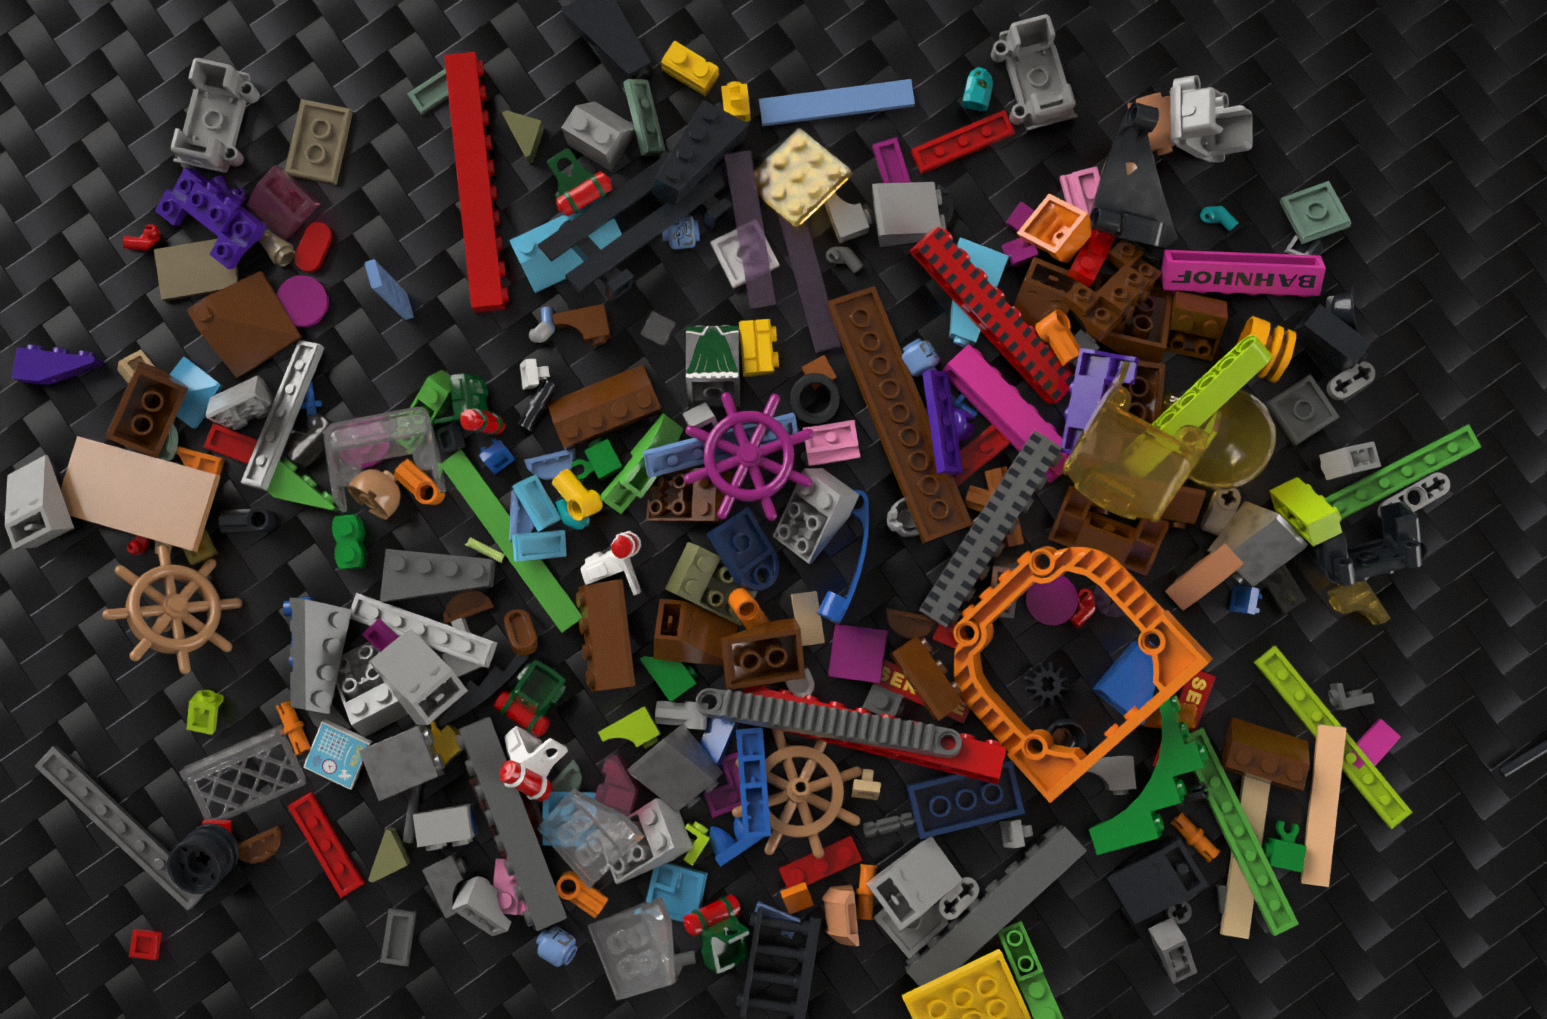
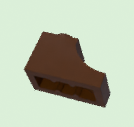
M604 304L552 314L554 325L557 329L566 328L577 331L583 336L586 344L591 343V346L606 344V340L612 339Z

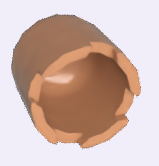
M1161 92L1136 99L1137 103L1156 107L1159 110L1158 123L1153 132L1148 133L1151 150L1157 151V155L1173 152L1172 147L1175 144L1170 142V96L1162 97Z

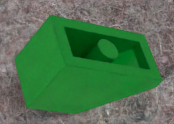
M648 656L640 658L670 702L697 684L695 678L698 675L689 663L685 666L683 662L655 660L653 657Z

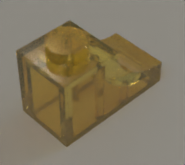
M1366 580L1355 581L1354 584L1348 586L1339 584L1328 591L1331 597L1329 599L1330 604L1337 612L1340 611L1341 614L1351 613L1352 611L1358 612L1367 617L1373 625L1383 624L1391 619Z

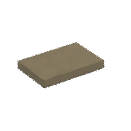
M301 99L284 173L288 176L337 185L353 114L352 109Z
M217 239L154 249L160 295L163 301L211 294L239 281L237 264L234 269H227L209 255Z

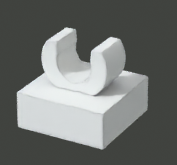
M525 359L520 364L523 390L534 389L539 385V380L550 377L549 367H537L536 359Z

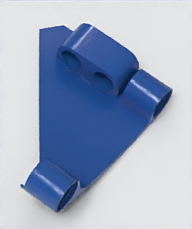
M860 490L853 491L859 494V497L863 500V506L860 509H853L851 515L859 521L863 530L860 555L848 594L844 598L828 591L817 612L818 615L836 624L841 622L855 592L866 553L869 526L868 497Z

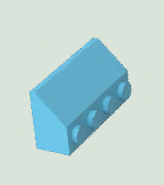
M603 198L594 200L579 210L580 213L577 215L575 213L569 217L562 215L509 240L535 293L566 279L565 275L584 262L572 248L551 262L538 248V244L558 231L565 221H572ZM613 218L590 234L589 237L601 250L622 234L615 218Z

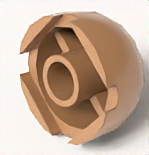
M376 469L363 471L355 476L347 487L348 492L360 505L366 504L371 508L369 510L371 514L387 520L396 511L401 498L399 487L395 483L397 479L387 470H384V472Z

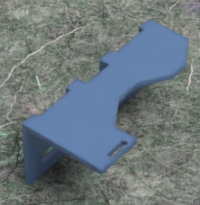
M758 901L754 911L757 912L758 906H763L762 916L800 922V918L779 911ZM782 930L781 935L786 934L788 938L792 939L795 932Z

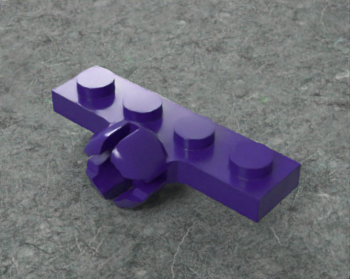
M928 370L922 374L937 473L956 476L963 473L958 442L970 438L973 434L975 424L967 423V420L973 421L974 417L970 412L954 407L948 373Z

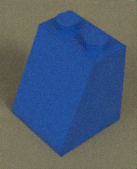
M1132 641L1092 690L1123 716L1134 706L1140 709L1152 698L1155 689L1152 655L1141 651L1138 641Z

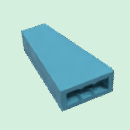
M960 238L957 247L964 249L969 254L971 263L976 268L982 269L988 276L987 280L993 287H997L1009 256ZM952 300L949 338L954 339L953 343L965 348L969 344L973 347L979 336L980 329Z

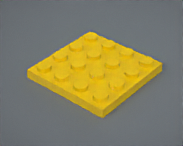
M1000 949L902 995L912 1019H1031Z

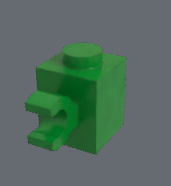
M602 438L588 444L589 449L585 450L589 461L577 459L571 463L573 468L579 465L585 468L584 472L577 476L579 480H584L591 473L596 472L598 478L602 481L623 469L608 439L603 441Z
M1278 821L1276 831L1280 835L1281 840L1268 837V842H1265L1262 848L1270 866L1302 872L1307 846L1294 843L1299 832V826L1292 823L1290 832L1286 833L1284 831L1285 822Z

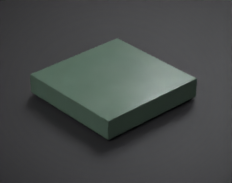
M1329 181L1282 197L1280 200V204L1301 244L1343 230L1351 225V220Z

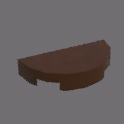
M474 590L460 591L452 596L446 605L443 614L444 624L449 625L452 621L459 618H468L492 609L495 605L482 592Z
M886 608V619L890 628L897 635L906 639H911L914 636L921 638L927 635L937 622L927 615Z
M280 825L238 843L239 859L254 864L266 861L273 856L281 844L282 832Z

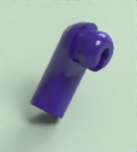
M222 175L216 176L211 180L222 186L224 193L237 198L241 204L244 203L246 199L244 189L240 187L238 189L229 188Z

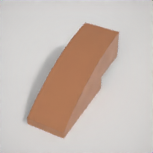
M1224 544L1196 563L1188 572L1177 578L1165 592L1182 610H1185L1219 585L1244 563Z

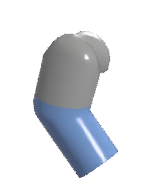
M553 307L541 308L542 322L529 332V338L532 342L542 343L554 333Z

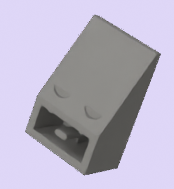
M257 375L210 397L206 417L226 428L238 430L248 425L247 421L255 417L261 419L268 416L274 399L265 379Z
M44 455L7 475L5 528L13 550L38 547L74 528L48 455Z
M823 468L803 469L801 474L810 477L813 483L810 487L796 484L773 535L774 538L808 564L815 560L846 522L859 497L858 493Z
M411 628L369 661L413 721L418 725L430 724L468 691L453 670Z
M369 641L342 655L336 681L351 726L363 737L409 715L369 663L371 659L380 653Z
M657 798L598 835L616 884L673 861L693 848L680 812L676 811L664 800Z
M928 837L866 882V884L901 931L923 915L959 883L962 878L934 839Z

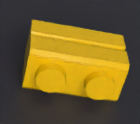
M676 41L671 44L661 61L662 71L705 97L719 77V69L716 65L706 62V59Z
M770 319L740 321L743 377L773 375L774 367H779L778 351L773 352L772 342L777 341L776 326H771Z

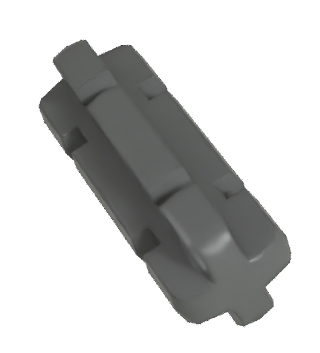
M909 812L901 814V817L896 815L877 820L876 823H873V821L864 823L863 831L864 835L869 838L876 836L877 833L882 835L901 830L902 827L905 829L914 827L915 821L913 814Z

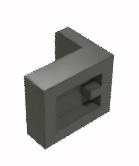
M873 683L862 708L880 716L888 714L900 717L905 703L902 702L904 695L896 694Z
M1342 683L1330 684L1331 690L1328 691L1330 703L1332 706H1335L1336 710H1345L1374 703L1372 693H1363L1362 689L1346 692V697Z

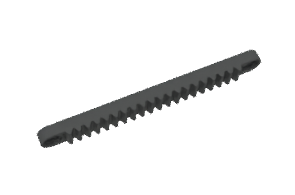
M706 688L701 690L696 697V706L699 713L708 718L941 758L955 757L960 752L962 746V739L957 731L933 724L914 723L911 720L903 721L900 718L892 719L888 716H873L869 713L861 714L858 711L850 712L847 709L839 710L835 707H820L816 704L808 705L805 702L797 703L793 700L786 701L782 698H767L763 695L755 696L752 693L744 694L743 692H733L732 690L725 691ZM708 696L717 699V704L712 709H706L702 706L703 700ZM943 738H953L956 746L952 750L943 749L940 745Z

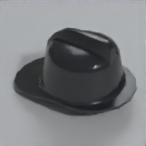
M1352 285L1350 292L1329 296L1326 300V309L1359 333L1354 314V290Z

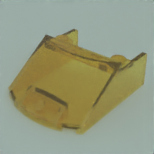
M1125 361L1107 391L1099 400L1067 458L1062 471L1065 475L1066 473L1075 483L1074 487L1098 506L1129 519L1135 520L1136 517L1151 519V522H1157L1217 434L1222 413L1216 411L1204 430L1193 425H1185L1174 436L1166 433L1127 411L1131 403V394L1125 387L1121 386L1130 365L1129 362Z

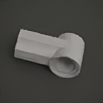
M657 701L655 724L679 726L684 724L689 729L706 730L707 717L699 713L696 702ZM702 702V706L708 709V703Z

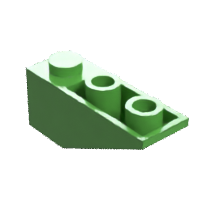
M440 370L426 379L393 436L395 440L413 453L436 425L434 424V419L441 418L452 403L450 375Z
M286 457L283 460L279 459L267 489L269 494L274 498L334 512L340 510L335 505L337 500L326 491L320 493L315 488L317 483L305 474L303 477L295 471L298 467Z

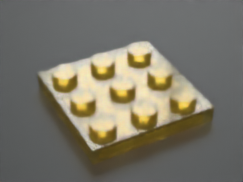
M799 128L744 181L751 190L798 228L853 174L846 165Z

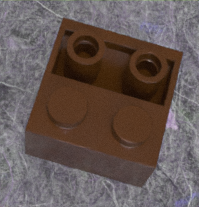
M1176 291L1172 300L1165 351L1212 361L1228 320L1227 302Z

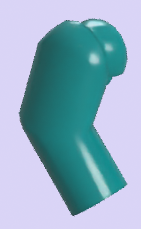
M1223 206L1205 207L1200 213L1201 220L1204 223H1221L1228 231H1231L1239 223Z

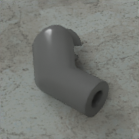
M831 247L826 252L828 262L847 264L854 274L864 266L849 247Z
M694 950L673 954L668 958L662 970L665 982L669 984L675 983L683 966L697 964Z

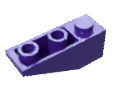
M27 345V349L17 348L12 378L24 383L51 385L102 367L104 361L96 358L95 353L79 351L78 355L69 354L67 349L53 348V352L43 351L44 347Z

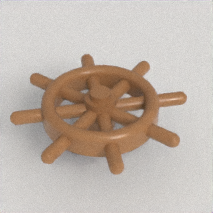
M161 545L158 547L160 566L147 571L140 578L122 565L115 568L116 575L133 587L128 594L126 608L107 609L103 612V618L106 620L127 618L130 629L140 640L130 653L132 661L140 660L149 648L161 653L177 654L180 672L188 674L191 670L188 652L198 649L208 640L224 652L232 650V644L216 633L215 630L220 621L221 610L241 608L243 602L239 598L219 599L216 589L207 579L208 575L216 567L217 563L214 559H208L199 571L186 566L171 565L169 548L166 545ZM163 580L166 596L153 588L151 584ZM174 580L187 584L180 594L176 592ZM195 591H197L204 600L198 602H188V600L194 594ZM143 593L158 605L140 606L141 594ZM207 611L206 624L190 613ZM158 616L152 628L146 624L143 617ZM182 622L198 632V634L185 639ZM172 629L174 639L166 638L160 634Z
M772 729L778 751L771 754L765 760L767 783L783 791L768 796L769 807L786 801L787 803L779 819L769 810L770 827L773 832L764 851L767 855H772L782 836L792 838L808 837L814 856L818 859L822 858L824 851L818 833L828 827L835 817L853 826L860 824V817L841 808L844 794L843 782L860 777L863 774V769L856 766L839 772L835 764L823 754L827 742L817 740L814 748L807 746L788 747L783 731ZM792 758L807 759L799 777ZM737 759L735 764L739 768ZM780 762L783 763L788 781L770 772ZM817 765L827 774V777L809 782ZM831 786V802L813 794V792ZM807 803L826 813L814 822ZM741 805L732 810V814L736 818L742 816ZM796 807H798L804 826L788 824Z

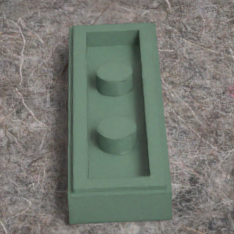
M627 79L623 83L641 156H661L666 150L649 81Z

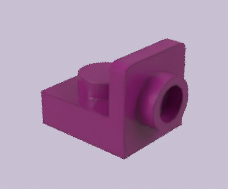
M1021 238L1002 245L1003 253L1009 256L1007 263L1010 270L1030 263L1034 257L1038 256L1036 246H1027Z

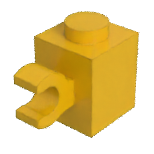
M730 82L726 86H721L724 111L745 122H750L747 84Z
M433 720L430 723L431 731L435 738L433 745L436 753L442 756L445 765H447L461 752L455 736L459 734L452 724L447 725L441 730L436 720Z

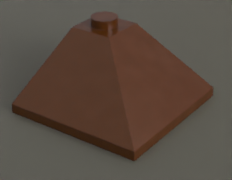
M262 271L208 295L187 309L199 332L238 379L302 337Z
M1098 272L1094 292H1097L1113 275ZM1155 286L1150 291L1143 305L1137 304L1131 317L1128 320L1123 319L1099 342L1120 355L1139 358V361L1160 363L1167 347L1173 292L1164 290L1161 286Z

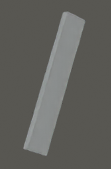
M298 340L242 478V484L267 491L324 350V347L320 344Z
M356 593L351 606L350 619L371 626L380 618L399 637L411 628L430 648L486 668L490 666L497 642Z

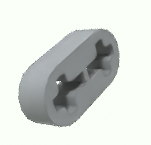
M1362 362L1360 365L1356 364L1352 369H1346L1328 382V395L1335 400H1341L1355 393L1374 379V367L1368 362ZM1365 369L1367 374L1364 375V378L1362 377L1355 381L1353 376L1358 374L1359 370ZM1348 382L1349 385L1343 388V392L1335 391L1334 388L1337 387V383Z
M969 877L962 878L959 883L935 903L934 910L937 917L944 921L958 917L977 898L979 894L977 882ZM968 885L970 887L968 889L969 894L959 897L958 895L963 891L962 886ZM954 901L955 903L950 908L951 912L945 913L943 911L945 909L944 903L947 904Z

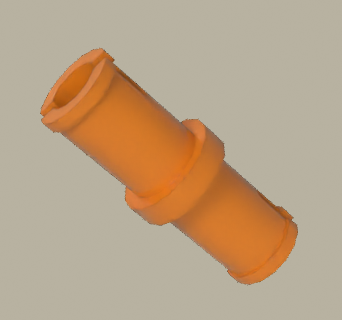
M290 700L281 703V706L277 705L275 708L285 727L283 732L285 735H288L295 755L306 753L311 749V746L303 730V721H299L294 707H290Z
M1180 812L1170 822L1186 839L1185 843L1188 846L1192 845L1208 863L1212 861L1211 858L1214 859L1220 853V850L1204 835V831L1201 828L1198 829L1183 812Z
M860 864L859 888H856V894H858L856 917L857 919L873 920L875 895L866 882L876 876L877 866Z

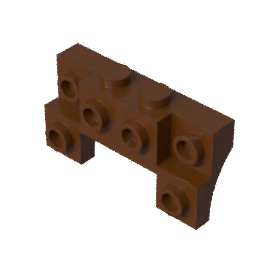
M1123 238L1108 252L1106 258L1119 270L1097 292L1078 282L1064 296L1062 301L1080 318L1087 332L1099 341H1102L1123 319L1128 320L1137 304L1143 305L1150 291L1159 283L1162 276L1161 271L1142 260L1144 253L1142 250Z
M1069 485L1060 504L1058 514L1050 528L1048 540L1067 547H1089L1100 550L1112 556L1126 569L1147 576L1168 530L1169 522L1146 513L1143 514L1137 528L1088 511L1093 502L1094 494Z

